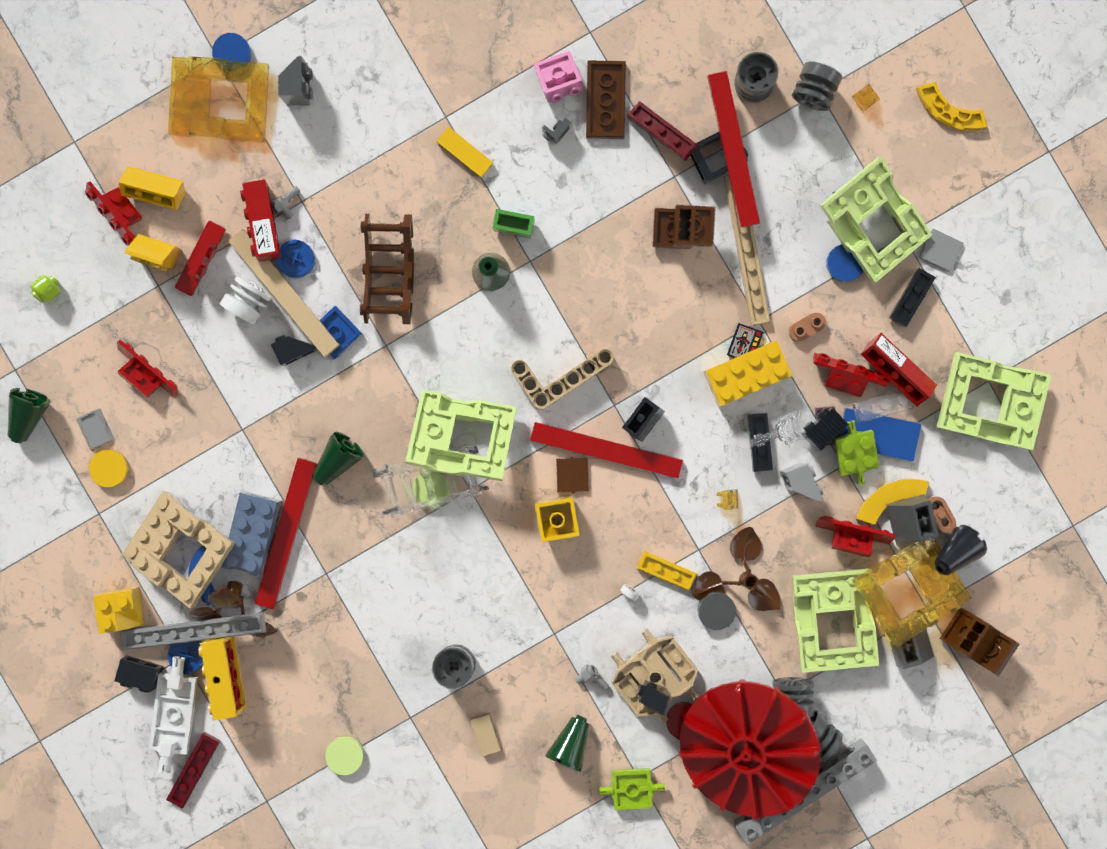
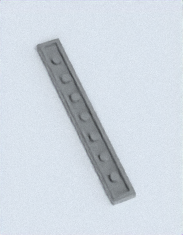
M264 612L122 630L120 631L122 649L129 650L264 633L267 630Z

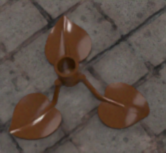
M746 527L740 530L730 543L731 555L737 559L742 558V563L746 569V572L739 576V581L721 582V578L717 573L712 571L704 572L696 580L692 591V596L695 599L701 601L703 597L705 598L711 592L725 593L722 585H742L750 590L748 601L754 609L759 611L780 610V597L776 586L768 579L762 578L758 580V577L751 573V569H749L745 559H756L762 549L761 541L753 527Z
M229 581L227 588L222 585L208 597V601L218 607L217 610L201 607L192 610L189 616L196 620L222 618L219 613L223 607L241 608V615H245L244 596H241L243 584L238 581ZM265 622L266 632L249 635L265 637L276 633L278 628L276 629L271 624Z

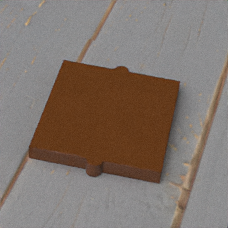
M571 456L570 458L556 459L557 492H571L574 494L575 492L589 491L588 458H574Z

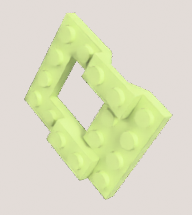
M877 157L819 205L829 219L827 223L847 252L853 254L872 283L880 280L932 236V233L913 204L901 196L893 184L892 172L882 157ZM883 205L890 217L894 216L904 233L880 253H877L859 224Z
M955 352L937 428L1004 445L1033 450L1052 375L1010 367L996 361ZM971 376L1006 386L997 422L962 413Z
M422 390L406 464L425 467V470L462 477L470 475L502 481L517 407L482 400L460 401L451 399L442 393ZM455 420L472 423L481 421L493 424L487 457L449 450Z
M870 569L793 575L792 599L801 672L879 666L876 626L871 609L872 582ZM851 610L852 624L855 628L856 647L819 650L816 613Z

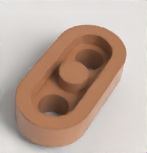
M812 313L792 324L789 328V336L794 341H803L823 330L826 325V319L821 313ZM814 319L819 320L818 326L813 323ZM798 328L803 330L801 335L797 334Z
M930 497L931 504L933 505L936 502L938 505L936 509H933L937 529L945 533L951 532L956 527V519L946 501L941 497ZM943 519H946L947 524L945 526L942 525Z

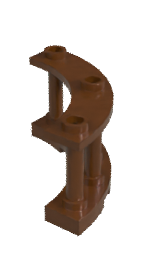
M366 213L364 221H361V233H364L365 264L362 266V272L365 275L363 304H360V316H363L364 324H368L369 314H398L402 316L403 324L411 325L413 306L411 294L414 291L412 214H404L403 222H400V224L370 223V214ZM371 231L400 232V234H403V242L401 244H372ZM372 251L401 252V254H404V264H401V266H372ZM372 273L401 274V276H404V285L400 288L372 287ZM371 295L400 296L403 298L402 305H399V307L370 306Z

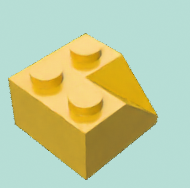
M573 496L535 503L541 543L580 536Z
M139 587L102 592L93 596L98 634L145 625Z

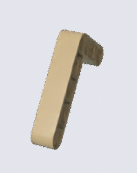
M602 349L545 388L542 387L525 361H514L511 371L533 405L538 409H545L608 367L613 362L614 355L611 350ZM601 353H608L610 355L608 363L600 361ZM587 363L594 365L595 370L591 374H587L584 371V365ZM517 364H524L525 372L517 374L515 366ZM570 374L578 376L579 381L577 384L572 385L568 382ZM529 379L536 382V387L533 390H528L525 387V383ZM554 385L562 386L563 392L560 395L552 393ZM539 395L547 398V403L544 406H538L536 403V398Z

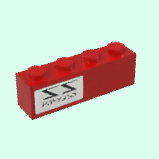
M266 180L242 183L243 190H240L242 201L246 203V208L243 210L245 219L249 220L250 227H247L249 238H252L253 245H250L252 256L256 257L258 262L282 258L269 187Z
M882 333L873 338L861 353L873 367L916 407L929 399L937 387V384Z

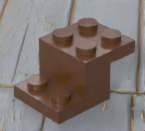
M676 205L674 209L655 208L652 247L691 249L693 246L713 247L715 207Z
M962 607L958 609L939 638L998 677L1020 645L1017 641L1001 633L995 627Z

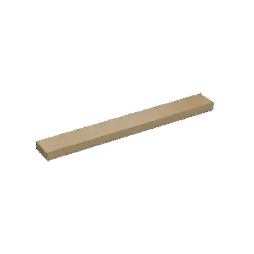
M724 175L750 325L756 326L771 323L753 226L740 228L729 175Z
M241 229L228 240L325 358L340 346L270 260L258 262L256 257L252 256L250 245H253V241L244 229Z

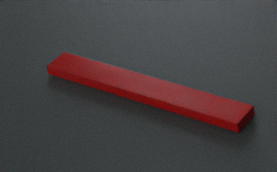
M723 71L707 76L739 225L740 228L758 225L760 220L728 73Z
M537 422L534 423L530 441L674 478H679L683 460Z
M297 458L255 601L256 605L275 609L314 476L313 472L317 465L316 462Z

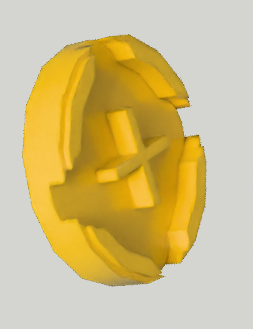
M112 449L96 453L89 464V474L92 480L102 487H115L123 483L129 471L125 456L119 451Z

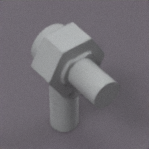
M295 186L286 193L285 197L282 198L280 195L272 201V207L276 213L281 211L287 220L290 219L293 214L287 206L291 203V199L301 192L300 189Z
M586 664L583 666L580 675L575 678L576 683L579 685L587 681L590 683L595 682L604 691L609 687V684L597 675L598 670L594 665Z

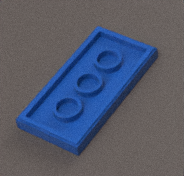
M849 408L844 409L843 419L846 422L854 420L857 431L872 430L874 432L877 454L914 462L921 424ZM848 426L840 432L839 437L849 433Z

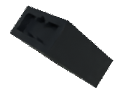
M719 132L697 142V149L690 155L704 185L728 173L727 166L711 173L699 150L720 139ZM744 147L746 160L748 161V153Z

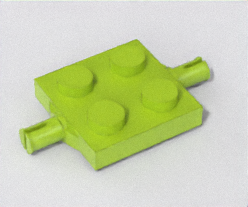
M851 420V422H847L849 424V433L834 438L839 474L841 476L856 474L857 484L862 485L865 484L864 472L879 468L874 432L872 430L857 431L855 421Z
M650 768L612 770L611 787H599L600 796H612L614 810L653 808L652 797L654 792H665V784H653Z

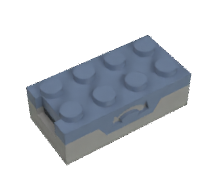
M246 491L239 493L229 534V539L235 542V545L222 563L221 568L249 572V575L256 577L264 574L282 500Z

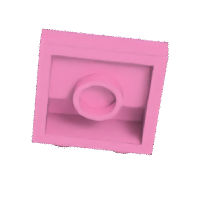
M570 51L534 63L547 103L551 101L553 103L560 102L562 97L567 95L577 96L581 90H584L582 79Z

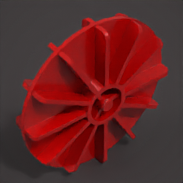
M740 679L738 682L725 683L710 688L690 707L680 732L679 755L693 782L692 787L694 789L698 788L710 801L720 806L719 810L721 812L725 809L732 813L753 817V820H758L759 817L774 816L792 811V808L804 800L812 790L821 764V745L816 730L807 716V711L803 710L786 694L780 692L778 687L772 688L764 684L747 682L744 679Z

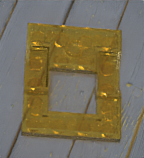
M172 57L168 134L171 136H206L227 140L265 142L269 64L229 61L222 58ZM211 80L247 83L245 120L209 117Z
M935 538L921 542L913 541L898 553L884 559L852 579L893 648L899 647L926 628L934 626L972 599L956 572L946 576L936 571L934 561L941 548ZM909 570L928 602L901 619L881 586Z

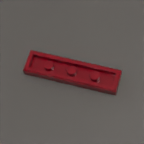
M640 101L627 115L628 119L684 161L698 147L694 141Z
M206 732L202 733L166 798L167 801L182 809L185 807L221 740Z

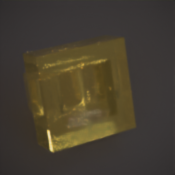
M870 84L852 96L862 112L880 100Z
M738 489L723 490L717 493V496L723 497V503H717V507L724 508V510L738 508Z

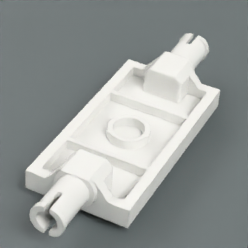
M180 657L172 658L171 674L162 672L158 674L149 750H155L159 753L160 763L158 772L162 773L164 770V774L171 773L172 756L175 754L187 755L189 753L198 677L183 675L184 657H181V659Z

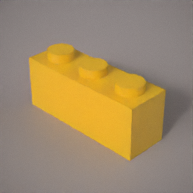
M127 166L118 182L122 196L173 210L178 209L185 196L183 181Z

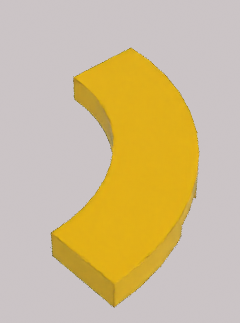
M936 82L916 88L918 97L925 109L942 124L962 131H980L988 128L983 109L965 110L952 106L941 94Z
M903 479L881 486L864 501L856 515V519L875 525L880 514L887 508L886 504L922 494L925 495L929 482L919 479Z

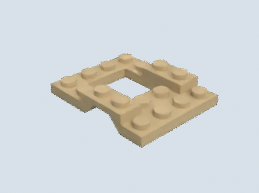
M162 491L122 555L131 561V565L155 585L165 588L188 608H194L235 545V542L207 521L185 509L182 502L168 491ZM181 532L188 537L196 539L207 548L188 579L164 561L165 556Z

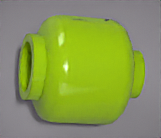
M41 275L30 285L32 290L30 293L39 302L50 303L61 293L58 287L60 282L52 275L50 277Z

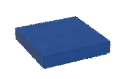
M334 306L320 319L321 323L340 344L330 354L333 359L341 355L362 334L337 306Z

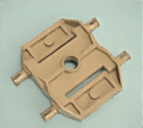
M647 628L641 634L648 644L628 660L623 661L618 652L611 655V658L617 664V670L611 682L637 717L657 716L663 724L669 718L665 714H658L639 702V696L637 695L639 686L629 673L631 672L639 684L642 685L645 680L652 682L650 680L652 673H659L661 675L660 680L652 683L667 688L670 695L669 704L673 699L686 692L692 700H695V697L698 698L699 695L693 689L698 669L672 635L655 638ZM657 651L661 652L664 658L668 661V663L671 665L674 671L681 678L680 682L669 669V667L665 664L662 658L659 656Z

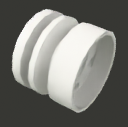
M236 276L234 280L241 284V287L238 288L231 284L230 287L236 292V295L233 296L226 293L219 304L243 320L255 325L261 316L255 307L258 305L266 308L267 305L261 302L260 299L264 298L270 302L272 297L254 282Z

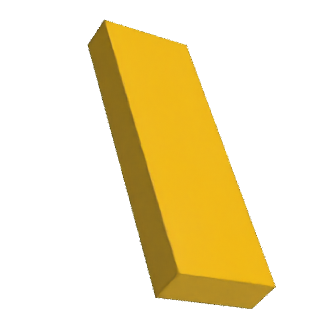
M449 126L436 141L480 178L493 165L489 158Z
M643 551L636 567L643 572L690 591L697 575L696 572L646 551Z

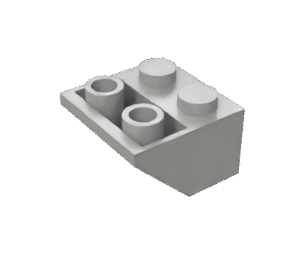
M798 463L779 471L786 489L819 502L823 500L821 496L823 495V490L820 484H816L814 480L816 474L812 466L806 463Z

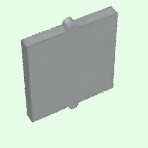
M932 229V236L924 242L925 246L919 258L950 272L955 260L959 258L958 254L964 243L936 229Z

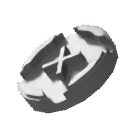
M722 592L709 593L708 596L702 598L698 605V617L701 623L711 630H722L728 627L736 616V606L733 600Z

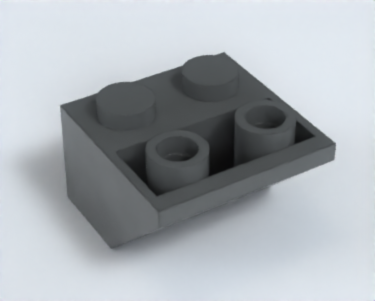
M297 56L278 75V96L286 105H310V99L313 98V91L310 87V80L313 79L312 68L308 66V63H306L302 56Z
M924 494L886 504L892 532L896 534L895 541L921 542L939 537L931 500Z
M923 619L886 629L897 667L903 669L923 664L934 657Z

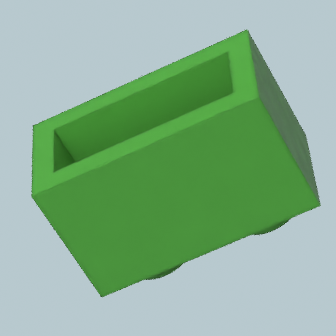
M496 209L493 231L531 239L535 217Z

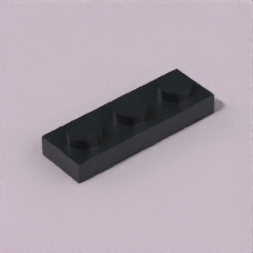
M917 268L888 318L904 328L907 327L936 277L921 268Z
M767 413L747 414L753 472L773 470Z

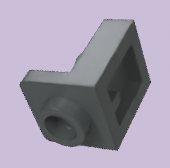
M566 117L563 121L559 120L553 127L554 131L543 125L542 136L551 143L553 141L557 144L572 127L571 121Z

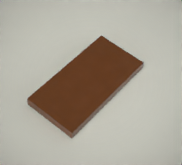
M587 61L586 139H624L626 61Z

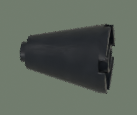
M960 525L954 528L934 561L936 571L948 576L982 558L988 549L985 540L981 541L978 537L979 533L970 526Z

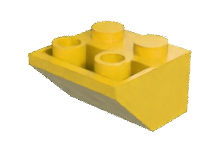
M138 234L126 248L125 254L131 256L130 260L167 272L168 268L175 269L181 248Z

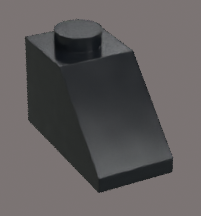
M285 335L274 339L275 342L270 344L282 366H286L318 350L313 344L293 337H286Z
M645 680L643 685L640 684L637 691L641 704L658 714H664L670 699L667 688Z

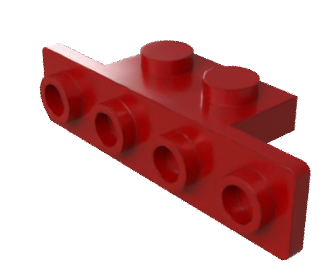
M91 181L87 182L85 190L87 198L97 205V209L102 216H106L111 228L114 231L117 230L121 235L124 244L130 245L136 237L128 227L141 221V214L127 197L121 195L119 187L101 195Z
M210 220L207 222L175 285V289L193 296L202 277L207 272L211 259L216 254V249L226 231L224 227Z
M122 340L117 342V349L130 359L118 370V375L146 399L160 386L174 398L178 396V387L172 380H167L157 367L153 368L149 365L148 360L143 355L135 353L134 348L129 343H124Z
M814 353L813 364L830 369L824 382L826 387L861 398L868 382L884 387L888 386V380L879 371L868 370L862 365L849 364L846 360H837L824 353Z
M830 516L820 517L815 527L833 531L831 549L868 558L872 554L873 541L890 544L896 537V534L890 533L888 530H876L867 525L860 526L852 524L850 521L835 520Z

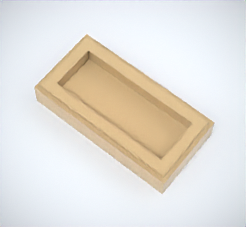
M490 713L472 718L471 723L482 757L501 751Z

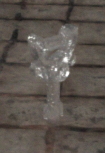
M800 410L793 411L786 417H778L775 431L764 435L762 433L755 435L753 439H750L751 446L757 445V447L765 445V442L775 438L784 441L787 446L792 445L794 441L806 440L801 435L803 432L798 422L801 415Z

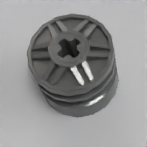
M753 52L742 58L738 65L734 82L736 92L740 98L747 102L757 103L764 101L770 96L777 81L779 71L777 63L772 56L764 52Z
M806 62L799 76L802 81L796 83V88L792 92V98L808 108L827 111L830 109L831 101L835 97L833 92L838 90L843 77L836 69L819 62Z
M453 644L445 647L436 655L432 663L434 679L445 688L455 689L462 687L469 681L475 671L476 661L474 655L469 648L463 645ZM455 661H458L459 668L456 667L455 669H453V664L451 662L454 663Z
M785 677L772 681V686L774 688L778 687L780 692L794 700L803 710L805 709L809 718L815 715L814 702L806 699L814 695V691L811 690L814 687L812 680L800 677Z
M815 710V715L809 719L816 730L821 745L822 763L837 750L843 739V734L833 724H828V720Z

